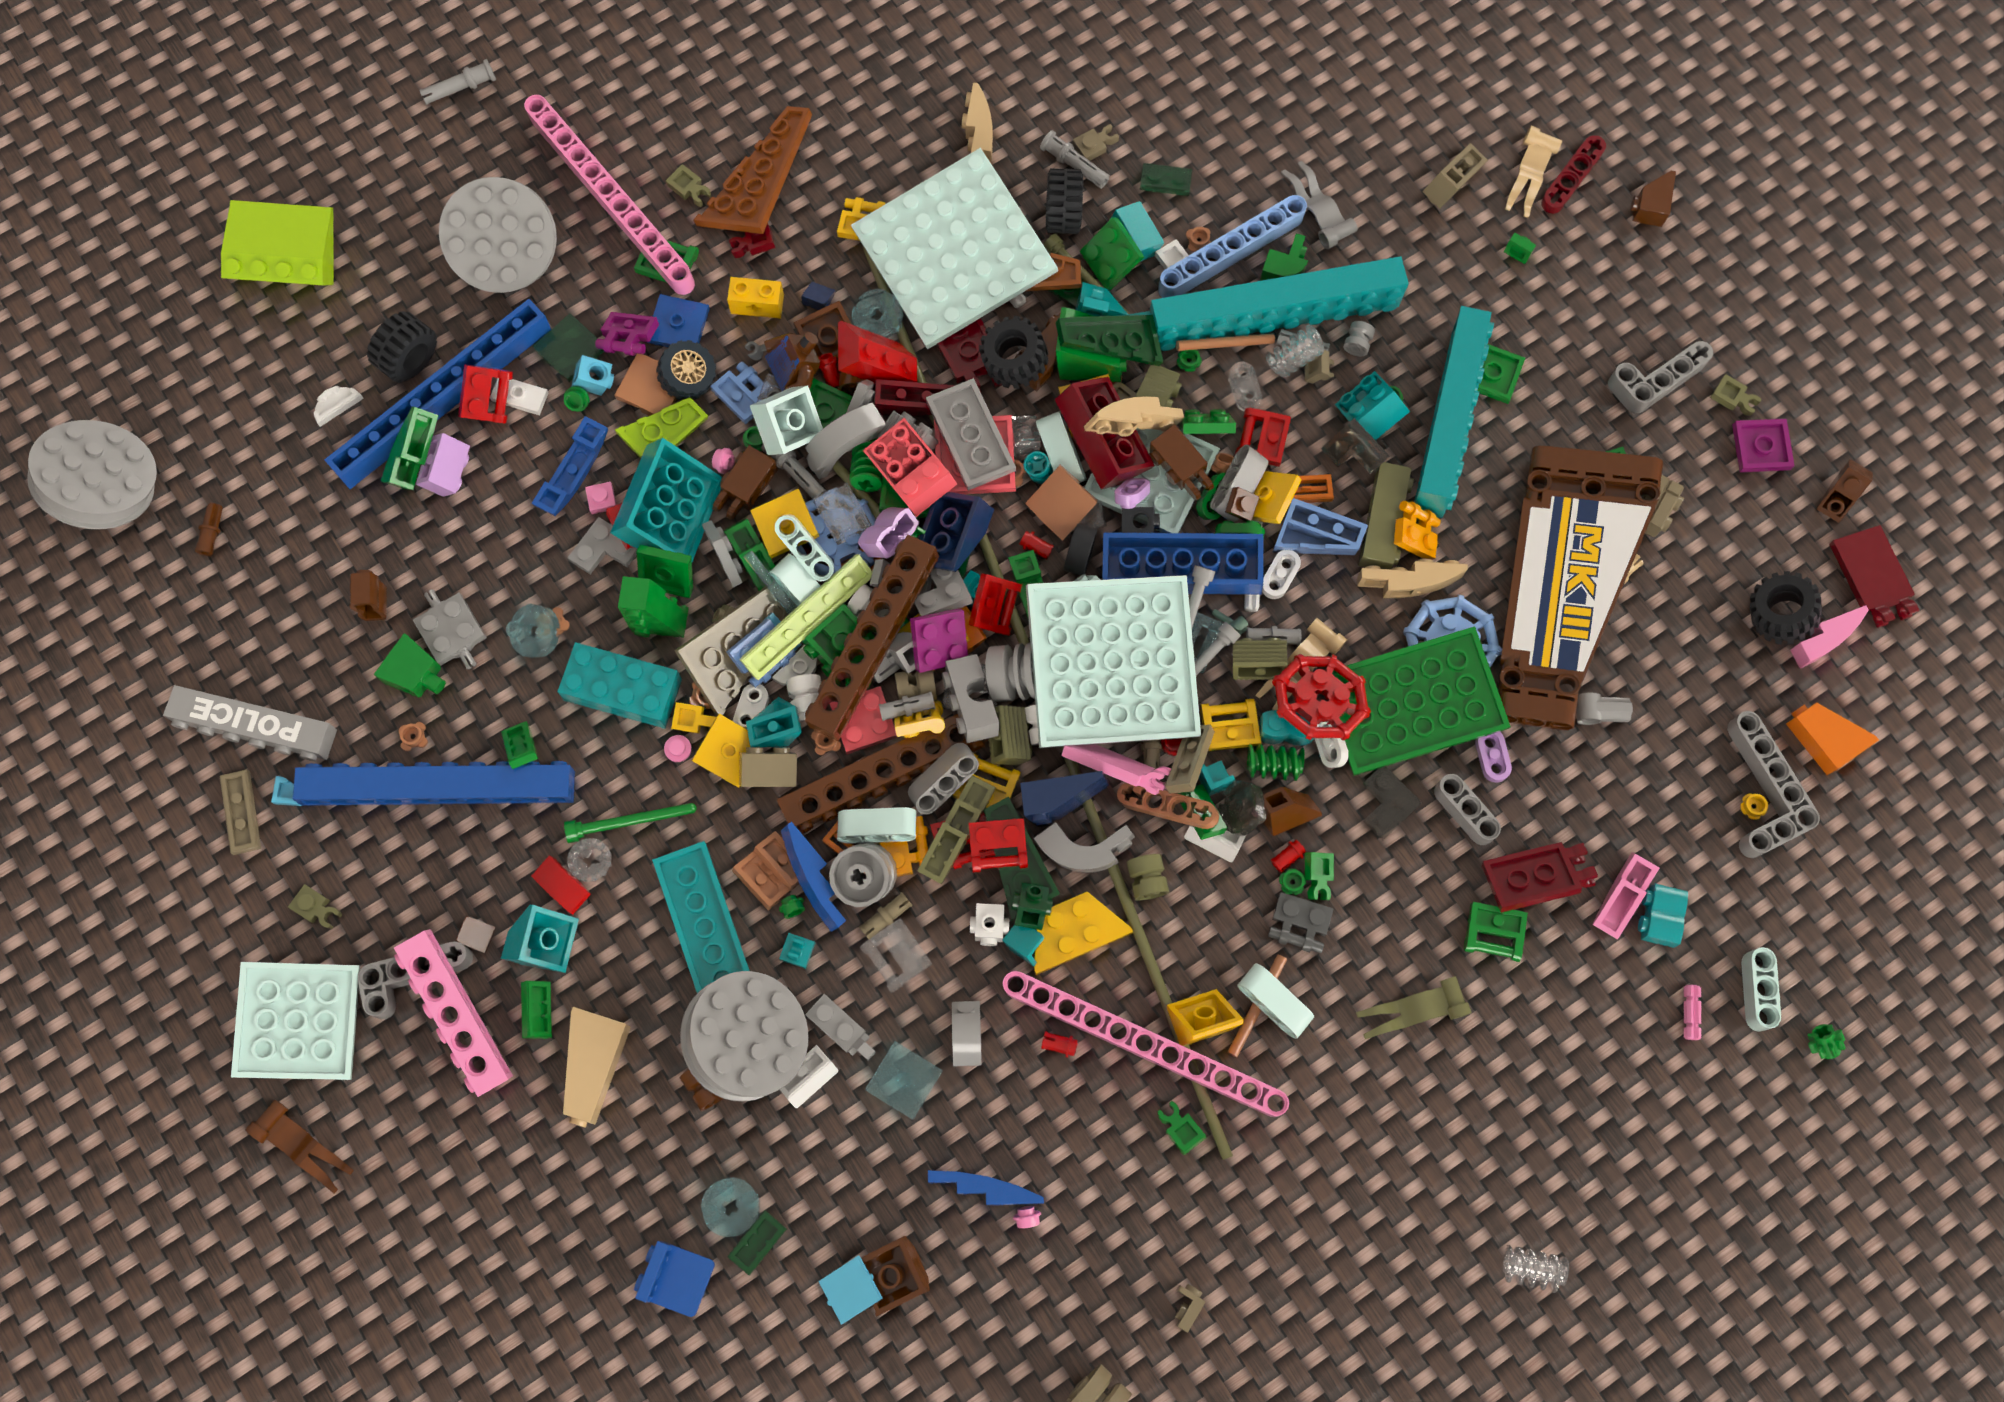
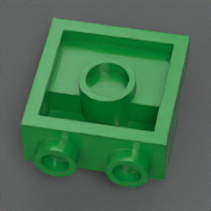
M844 603L802 641L805 645L803 647L804 652L812 660L817 658L823 664L821 670L827 677L831 673V665L834 659L840 656L845 648L844 642L849 633H853L857 626V617ZM870 632L866 635L865 640H872L875 636ZM858 655L854 657L852 663H859L864 656Z

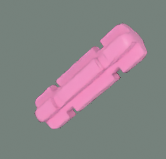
M1686 985L1684 987V997L1686 998V1001H1684V1024H1686V1027H1684V1038L1687 1040L1701 1039V1028L1699 1027V1024H1701V1001H1698V998L1701 997V987L1698 985Z

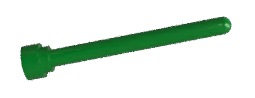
M688 803L584 824L581 821L571 820L564 822V830L567 842L572 843L580 841V838H584L585 834L693 814L696 812L697 807L694 803Z

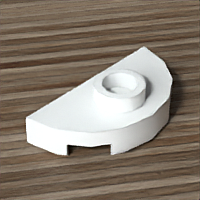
M802 647L789 660V664L781 668L772 679L785 686L787 685L786 681L792 677L814 674L818 659L812 660L807 656Z

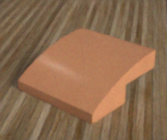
M636 354L615 393L616 399L639 408L643 414L648 416L660 412L661 409L673 405L676 401V397L668 395V392L663 390L661 383L658 382V373H656L658 361L643 354Z
M1060 464L1030 497L1026 505L1063 541L1097 504L1098 500Z
M776 831L755 846L754 851L732 869V872L768 911L799 884L788 858L783 838Z

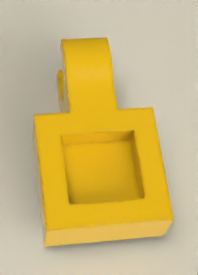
M676 702L671 729L700 734L701 726L711 728L716 717L703 715L705 707Z

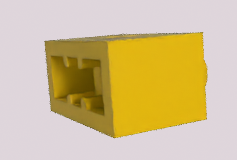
M731 277L727 298L731 314L781 319L784 301L781 281Z

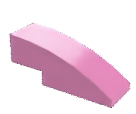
M1865 605L1820 623L1818 628L1814 627L1815 633L1811 635L1812 638L1800 642L1790 650L1799 668L1801 669L1817 661L1848 638L1868 612L1867 606Z
M1631 852L1609 890L1593 925L1618 939L1645 897L1646 889L1660 868Z

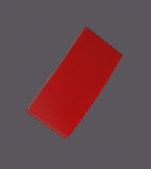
M550 855L531 875L553 899L572 915L591 895L576 877L570 875Z

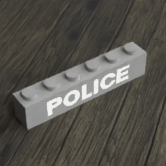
M176 685L173 687L163 714L164 717L172 721V726L179 729L188 730L190 726L197 728V732L207 736H213L214 733L223 735L222 738L239 743L240 739L247 740L249 745L256 748L264 749L267 745L275 747L274 751L290 755L291 752L299 753L301 758L316 762L317 758L327 760L337 729L327 722Z

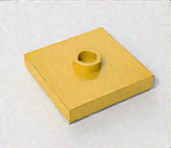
M1265 471L1253 493L1259 496V500L1252 521L1280 524L1301 482V478L1295 474Z
M799 489L750 510L771 559L789 551L788 547L775 532L776 521L785 514H791L798 518L814 539L820 537ZM785 519L781 522L780 528L785 534H791L795 530V525L791 520ZM806 540L800 541V542L798 543L797 547L800 546V545H803V544L807 543L808 541H806Z
M718 714L691 761L739 788L740 752H746V747H750L747 729Z

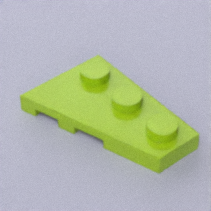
M689 397L663 408L660 412L651 416L642 417L630 425L621 426L615 429V432L641 458L646 445L661 438L666 439L677 447L708 419V415Z

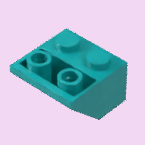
M1376 371L1364 377L1359 385L1350 392L1345 393L1335 404L1369 445L1410 412L1395 391Z

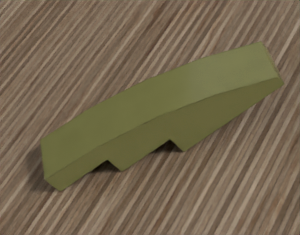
M973 775L969 778L946 821L942 823L917 870L918 872L940 884L944 882L969 839L968 823L979 821L996 787Z

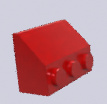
M838 322V371L864 380L868 379L874 383L876 379L917 382V358L903 345L847 322Z

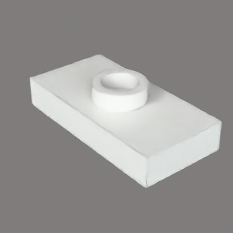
M497 378L490 395L492 402H496L499 378ZM512 379L509 380L506 406L540 416L549 393L547 389Z

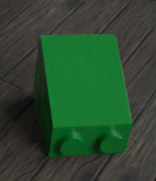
M1061 307L1060 318L1095 317L1094 315L1074 309ZM1057 337L1056 356L1060 380L1084 381L1109 374L1111 382H1121L1122 372L1127 371V360L1061 347L1059 337Z

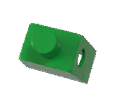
M405 633L374 673V676L385 685L415 697H421L426 689L439 694L446 684L445 680L437 676L441 666Z

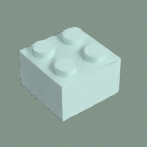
M808 385L791 387L750 405L767 455L785 454L805 445L823 429Z

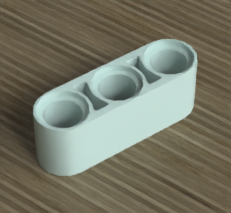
M1061 411L1036 420V425L1053 471L1061 464L1080 481L1079 483L1086 481L1085 472Z
M791 514L781 516L775 523V532L815 580H828L834 572L832 559L798 518ZM785 519L791 520L795 525V530L791 534H785L780 528L781 522ZM802 540H806L812 545V552L808 555L801 554L798 551L797 545ZM819 561L826 562L829 565L828 574H817L814 567L815 564Z
M787 554L769 572L771 577L797 607L820 587L818 582L808 573L798 559L791 554Z
M899 807L850 809L838 812L837 840L839 842H905L916 839L915 809Z
M1761 947L1746 953L1741 962L1746 1022L1751 1029L1758 1032L1775 1028L1781 1021L1777 959L1773 951ZM1755 956H1758L1762 959V968L1757 966L1755 962ZM1758 983L1763 985L1765 989L1764 996L1757 990ZM1760 1011L1764 1012L1767 1016L1766 1024L1760 1020Z
M1257 963L1252 966L1237 985L1242 993L1292 1038L1297 1039L1314 1018L1313 1013L1266 968Z

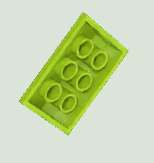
M231 200L221 249V278L309 285H334L333 208Z

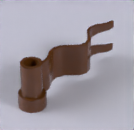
M275 1099L257 1121H252L245 1131L262 1144L266 1140L271 1142L289 1156L295 1164L335 1194L338 1190L337 1187L308 1155L312 1154L349 1175L354 1170L338 1156L317 1142L301 1126L287 1117L285 1113L289 1109Z

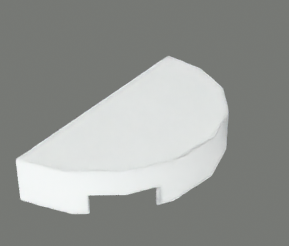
M334 386L325 390L317 398L318 403L314 412L317 424L321 427L364 398L354 388Z

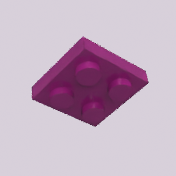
M1787 419L1740 420L1732 424L1740 472L1791 470L1795 466Z
M958 608L910 618L915 670L919 673L946 667V661L968 656L964 610Z

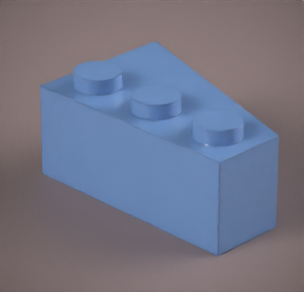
M1293 498L1272 552L1279 553L1282 550H1292L1303 554L1355 555L1360 548L1368 525Z

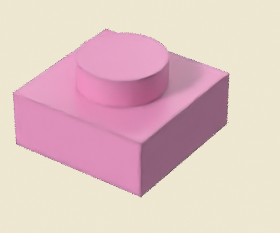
M611 482L585 487L591 514L606 512L607 508L616 505Z

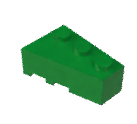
M623 576L618 609L631 632L636 636L650 637V634L684 638L689 608L686 605L678 606L675 597L667 598L665 596L666 591L651 579Z

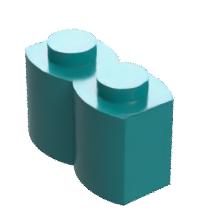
M1277 710L1264 712L1258 722L1261 742L1266 744H1280L1285 741L1291 745L1303 746L1312 743L1314 738L1311 740L1306 739V736L1286 719L1279 718L1276 713ZM1296 712V714L1299 717H1301L1304 721H1306L1308 724L1310 723L1305 718H1303L1299 713Z
M1655 883L1645 891L1647 893L1642 900V905L1645 906V915H1642L1639 919L1638 931L1641 932V940L1674 948L1681 944L1688 891Z

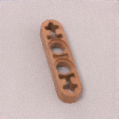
M1129 783L1122 784L1117 791L1118 800L1125 808L1202 829L1213 828L1219 821L1217 809L1212 803L1177 793L1169 794L1165 790H1159V793L1154 795L1149 793L1144 787L1134 786ZM1133 790L1136 796L1142 798V802L1138 798L1130 797L1128 801L1125 795L1131 794ZM1152 797H1162V803L1159 807H1149V800ZM1180 802L1186 803L1187 810L1181 815L1174 814L1173 810L1176 804ZM1194 808L1198 813L1205 814L1208 810L1211 817H1206L1203 821L1200 815L1194 813Z

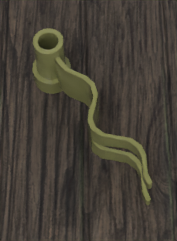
M1455 976L1440 981L1442 987L1417 993L1390 1003L1377 1005L1356 1012L1358 1018L1379 1014L1400 1013L1401 1015L1363 1034L1364 1038L1368 1039L1448 1014L1450 1020L1469 1015L1472 1012L1468 1002L1465 1003Z

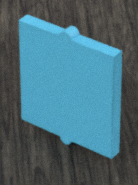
M860 1255L818 1281L828 1299L827 1304L832 1306L841 1325L883 1299L873 1281V1274H869Z

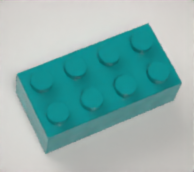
M575 642L557 692L564 701L666 729L682 678L678 670Z

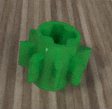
M1832 1024L1818 1025L1812 1030V1033L1808 1034L1810 1040L1808 1046L1811 1053H1819L1821 1059L1836 1058L1840 1055L1841 1050L1846 1049L1842 1030L1835 1031Z

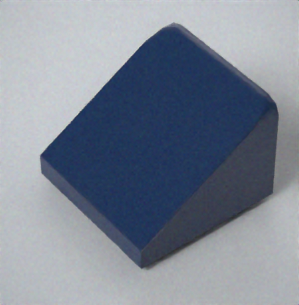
M811 282L801 296L802 304L820 310L830 305L836 291Z

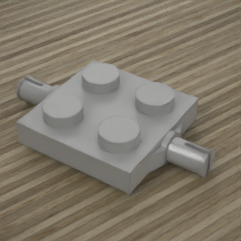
M429 590V593L426 592L424 596L431 608L413 619L435 660L441 666L451 659L460 657L466 669H471L472 666L475 667L477 663L470 651L476 644L487 637L468 604L460 593L440 602L435 590Z

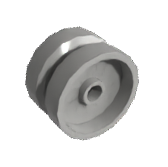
M871 842L859 843L840 852L834 859L829 872L830 886L835 895L845 904L854 907L869 906L886 897L894 888L897 878L896 863L892 855L882 846ZM864 872H865L866 878H864V877L861 875V873H864Z

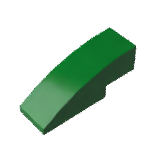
M417 407L411 408L393 444L381 482L402 489H414L420 465H425L438 419L437 414Z
M745 518L723 530L756 589L760 591L773 582L774 579L769 572L775 565L749 520Z

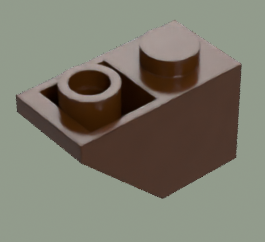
M1849 459L1831 483L1816 509L1840 523L1872 482L1873 472Z
M1280 787L1258 796L1261 820L1273 836L1322 816L1321 810L1309 795L1289 788Z

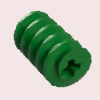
M878 438L859 444L852 450L849 481L850 485L857 490L874 492L882 486L883 475L863 451Z
M1251 744L1248 745L1247 770H1249L1251 778H1254L1256 772L1260 771L1262 779H1265L1267 772H1271L1272 779L1275 780L1278 772H1281L1283 780L1286 781L1289 773H1292L1294 781H1297L1299 775L1302 774L1305 762L1304 747L1300 748L1297 755L1295 747H1290L1286 754L1284 746H1279L1275 753L1273 745H1269L1266 752L1262 744L1257 745L1255 751Z

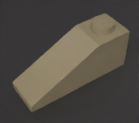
M1470 143L1422 192L1431 203L1436 204L1441 209L1488 159Z

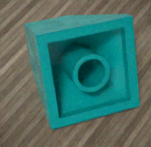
M529 905L508 931L501 959L525 966L566 973L579 919L539 906Z

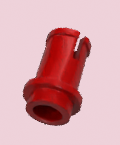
M832 353L822 354L818 357L820 360L819 368L822 369L827 385L837 387L839 386V372L836 366L837 358Z
M1026 531L1019 545L1023 546V550H1033L1034 553L1047 560L1054 545L1035 536V532L1032 531L1030 533Z
M1289 841L1288 846L1274 858L1270 859V861L1280 873H1283L1297 859L1300 858L1302 860L1306 850L1299 841Z
M1045 1031V1038L1042 1041L1041 1049L1065 1054L1066 1058L1069 1055L1075 1056L1078 1040L1073 1039L1072 1035L1068 1038Z

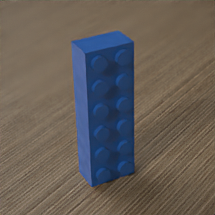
M1103 533L1102 580L1187 575L1188 594H1192L1195 585L1192 573L1196 565L1215 571L1213 581L1209 582L1208 586H1205L1203 594L1262 595L1263 534Z

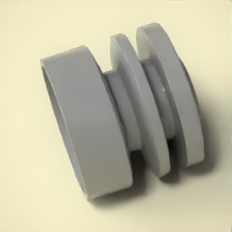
M1028 642L1026 646L1023 643H1018L1015 645L1014 653L1009 645L991 646L988 648L985 662L986 679L990 696L994 702L1013 701L1016 698L1017 692L1022 700H1027L1030 696L1035 699L1031 642Z

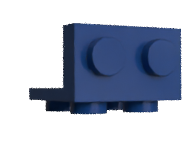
M657 1241L656 1246L651 1245L647 1253L645 1262L649 1264L645 1274L641 1273L636 1281L634 1291H637L635 1299L645 1303L652 1302L688 1317H693L697 1314L715 1263L713 1260L664 1241Z

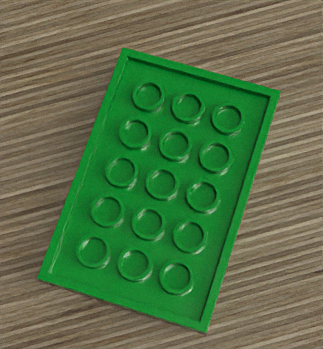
M1475 626L1346 665L1358 676L1365 678L1366 683L1364 685L1367 703L1371 709L1370 716L1365 718L1350 733L1349 739L1345 740L1348 749V762L1353 776L1501 732L1511 727ZM1333 670L1332 674L1344 684L1348 682ZM1354 691L1350 692L1349 702L1352 704H1356ZM1345 713L1340 720L1346 723L1351 715Z

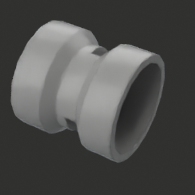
M1363 321L1352 322L1349 329L1350 336L1346 338L1343 346L1344 350L1354 356L1367 355L1370 348L1369 341L1373 339L1375 328Z

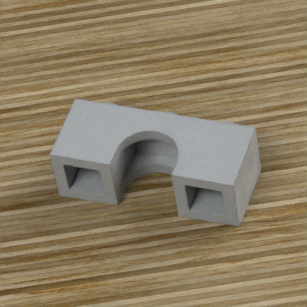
M977 654L946 661V672L942 673L944 687L950 688L952 694L949 695L952 711L957 710L959 718H956V724L959 734H964L967 743L998 736L999 720L992 700L978 702L969 697L974 692L984 690V674Z

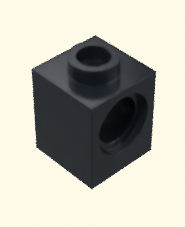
M1154 507L1122 508V533H1155V529H1160V514H1155ZM1139 515H1145L1148 517L1147 526L1141 529L1135 527V518Z

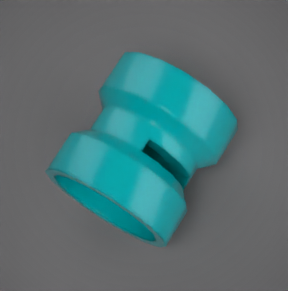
M1031 452L1024 460L1025 471L1032 481L1037 484H1043L1054 472L1050 460L1042 452Z

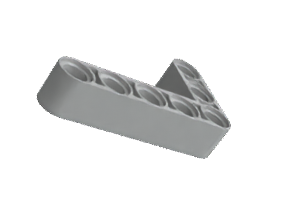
M1752 711L1740 713L1729 722L1728 733L1779 815V818L1755 829L1740 839L1739 849L1741 853L1748 858H1756L1815 828L1820 821V816L1760 717ZM1740 721L1748 726V731L1741 727ZM1755 744L1760 746L1762 754L1756 751ZM1769 768L1774 769V771L1777 774V778L1773 777L1770 774ZM1784 791L1789 793L1791 801L1784 797ZM1798 815L1805 819L1806 825L1801 824ZM1775 827H1778L1782 830L1783 837H1780L1776 833ZM1752 838L1759 842L1760 849L1753 845Z

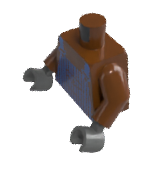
M806 332L804 335L787 333L768 339L762 345H758L753 341L746 343L745 348L748 351L755 350L747 355L753 360H760L764 352L767 351L765 358L781 391L791 387L807 385L809 389L811 388L813 377L820 366V360L814 350L818 343V338L813 333ZM776 389L771 390L767 394V398L779 393V391Z

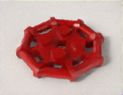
M1298 654L1294 656V660L1279 675L1273 678L1272 684L1275 686L1278 705L1276 713L1279 718L1286 719L1302 732L1308 740L1312 738L1349 739L1350 733L1365 718H1368L1371 713L1364 685L1366 680L1363 676H1358L1339 661L1336 655L1303 656ZM1309 667H1327L1326 670L1317 669L1314 672H1310ZM1333 670H1335L1348 682L1346 684L1341 682L1332 674ZM1298 672L1302 678L1297 683L1290 681ZM1352 691L1355 692L1356 704L1349 702L1350 692ZM1287 692L1292 693V696L1295 698L1293 704H1288ZM1317 694L1324 695L1326 697L1327 702L1325 700H1321L1319 702L1316 699L1318 696ZM1296 712L1299 713L1303 718H1305L1310 723L1308 724L1306 721H1304L1301 717H1299L1296 714ZM1345 713L1351 715L1346 723L1340 720ZM1328 722L1327 725H1332V727H1317V724Z

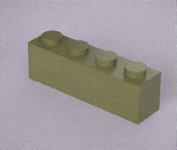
M1380 462L1375 473L1366 520L1368 526L1363 537L1358 566H1379L1381 569L1390 570L1393 564H1398L1401 549H1397V545L1394 544L1396 519L1402 518L1404 513L1399 509V505L1402 501H1406V495L1411 493L1414 478L1410 477V467Z

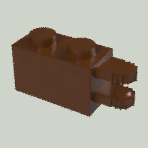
M1175 424L1150 442L1149 455L1156 466H1162L1166 471L1167 479L1172 485L1175 486L1177 484L1181 490L1185 489L1194 500L1201 498L1200 491L1192 483L1196 479L1206 490L1209 491L1214 488L1212 481L1206 475L1207 461Z
M749 445L744 452L741 451L738 454L735 466L731 472H726L720 482L722 491L715 500L712 509L716 512L721 511L729 499L733 503L726 513L728 519L733 520L742 507L750 511L778 471L776 461Z

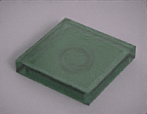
M571 313L533 345L534 350L568 382L573 380L576 363L582 355L596 359L604 352V350L595 347V342L598 338Z

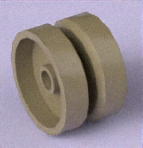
M1100 1363L1088 1376H1085L1077 1384L1065 1402H1128L1132 1393L1121 1383L1114 1384L1104 1393L1112 1380V1374Z

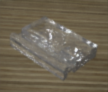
M848 483L813 498V503L837 545L860 535L861 532L872 526Z

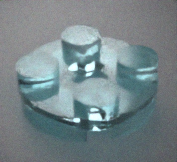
M873 289L860 296V301L852 310L854 326L886 338L901 330L903 309L893 294L883 289ZM876 310L883 313L878 320L872 319Z
M527 604L520 608L513 616L511 622L507 624L506 633L510 637L513 648L520 655L531 658L544 657L552 652L558 643L559 637H556L557 628L560 629L559 621L555 613L548 607ZM533 626L538 627L535 630L537 634L536 637L531 635V629Z
M733 1177L722 1179L712 1184L703 1196L701 1203L703 1218L707 1227L720 1236H740L748 1231L757 1220L760 1212V1200L758 1194L748 1182ZM732 1199H735L738 1211L737 1213L732 1212L728 1216L725 1214L726 1208L723 1207L725 1201L731 1202Z

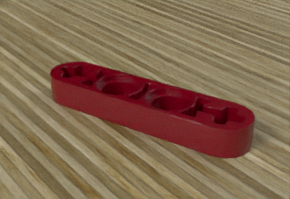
M1597 135L1589 136L1548 188L1541 201V206L1546 212L1555 214L1561 211L1602 157L1606 149V142L1602 137ZM1592 146H1596L1597 149L1589 156L1587 154ZM1574 162H1583L1586 165V169H1577ZM1564 178L1571 180L1573 187H1564L1561 180ZM1558 192L1560 194L1559 199L1554 204L1551 203L1550 200H1552Z

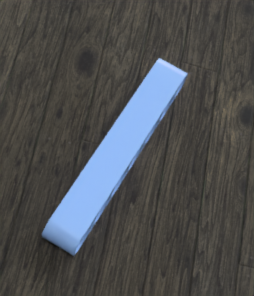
M1299 195L1289 196L1165 269L1160 276L1159 295L1162 298L1183 295L1296 228L1302 223L1307 208L1305 199ZM1269 222H1275V223H1277L1278 225H1273V224H1271V223H1269ZM1249 234H1255L1257 237H1252ZM1228 246H1234L1237 249H1231ZM1207 258H1214L1216 261H1209ZM1187 270H1193L1196 273L1190 274L1187 272ZM1171 282L1174 283L1175 286H1168L1166 283Z

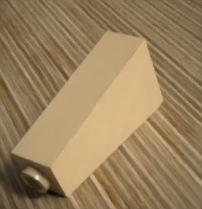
M575 1007L572 1008L570 1018L563 1114L571 1117L569 1123L586 1128L587 1122L594 1125L597 1122L631 1027L625 1023Z

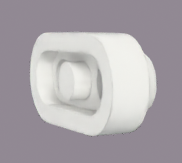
M1282 550L1276 555L1263 578L1262 592L1266 597L1279 599L1284 596L1301 565L1300 557L1296 552ZM1283 562L1289 563V564H1290V568H1288V569L1284 568V567L1282 566V563H1283ZM1276 584L1278 589L1273 590L1269 585Z
M749 684L743 689L733 722L747 729V726L742 724V719L749 717L752 720L768 706L769 695L763 685L759 684L755 688ZM752 693H759V697L757 699L752 700L750 698V695Z
M1321 722L1317 724V727H1332V725H1327L1328 722ZM1315 738L1321 760L1325 766L1336 768L1345 765L1348 760V749L1345 740L1340 738Z

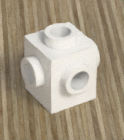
M977 903L976 917H970V933H975V941H980L982 946H997V942H1003V935H1007L1009 932V918H1004V905ZM991 923L994 926L992 928H987L985 925Z

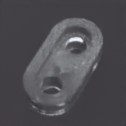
M1237 362L1231 367L1229 372V382L1236 405L1242 411H1245L1246 408L1258 409L1262 400V393L1255 370L1247 362ZM1244 371L1247 375L1241 376L1238 372ZM1251 394L1254 398L1249 399L1245 395Z

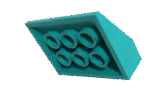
M658 439L646 445L610 533L637 549L639 545H645L676 553L679 552L690 555L693 562L704 534L702 524L709 521L713 511V504L721 491L720 482L723 477L666 439Z

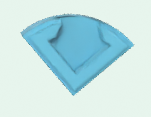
M276 776L271 802L278 805L301 806L293 800L294 784L284 777Z

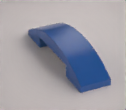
M586 416L584 417L572 437L574 440L572 446L549 483L544 482L532 502L534 506L553 516H556L566 506L594 464L608 432L606 426Z

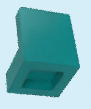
M1222 760L1207 767L1203 764L1199 775V781L1204 785L1209 796L1232 787L1235 782L1234 776L1228 775Z
M1014 925L1002 941L1010 951L1034 967L1037 962L1032 954L1042 943L1044 936L1035 929Z

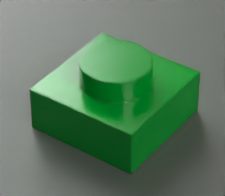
M1514 233L1504 253L1526 264L1536 244L1532 243L1527 237Z

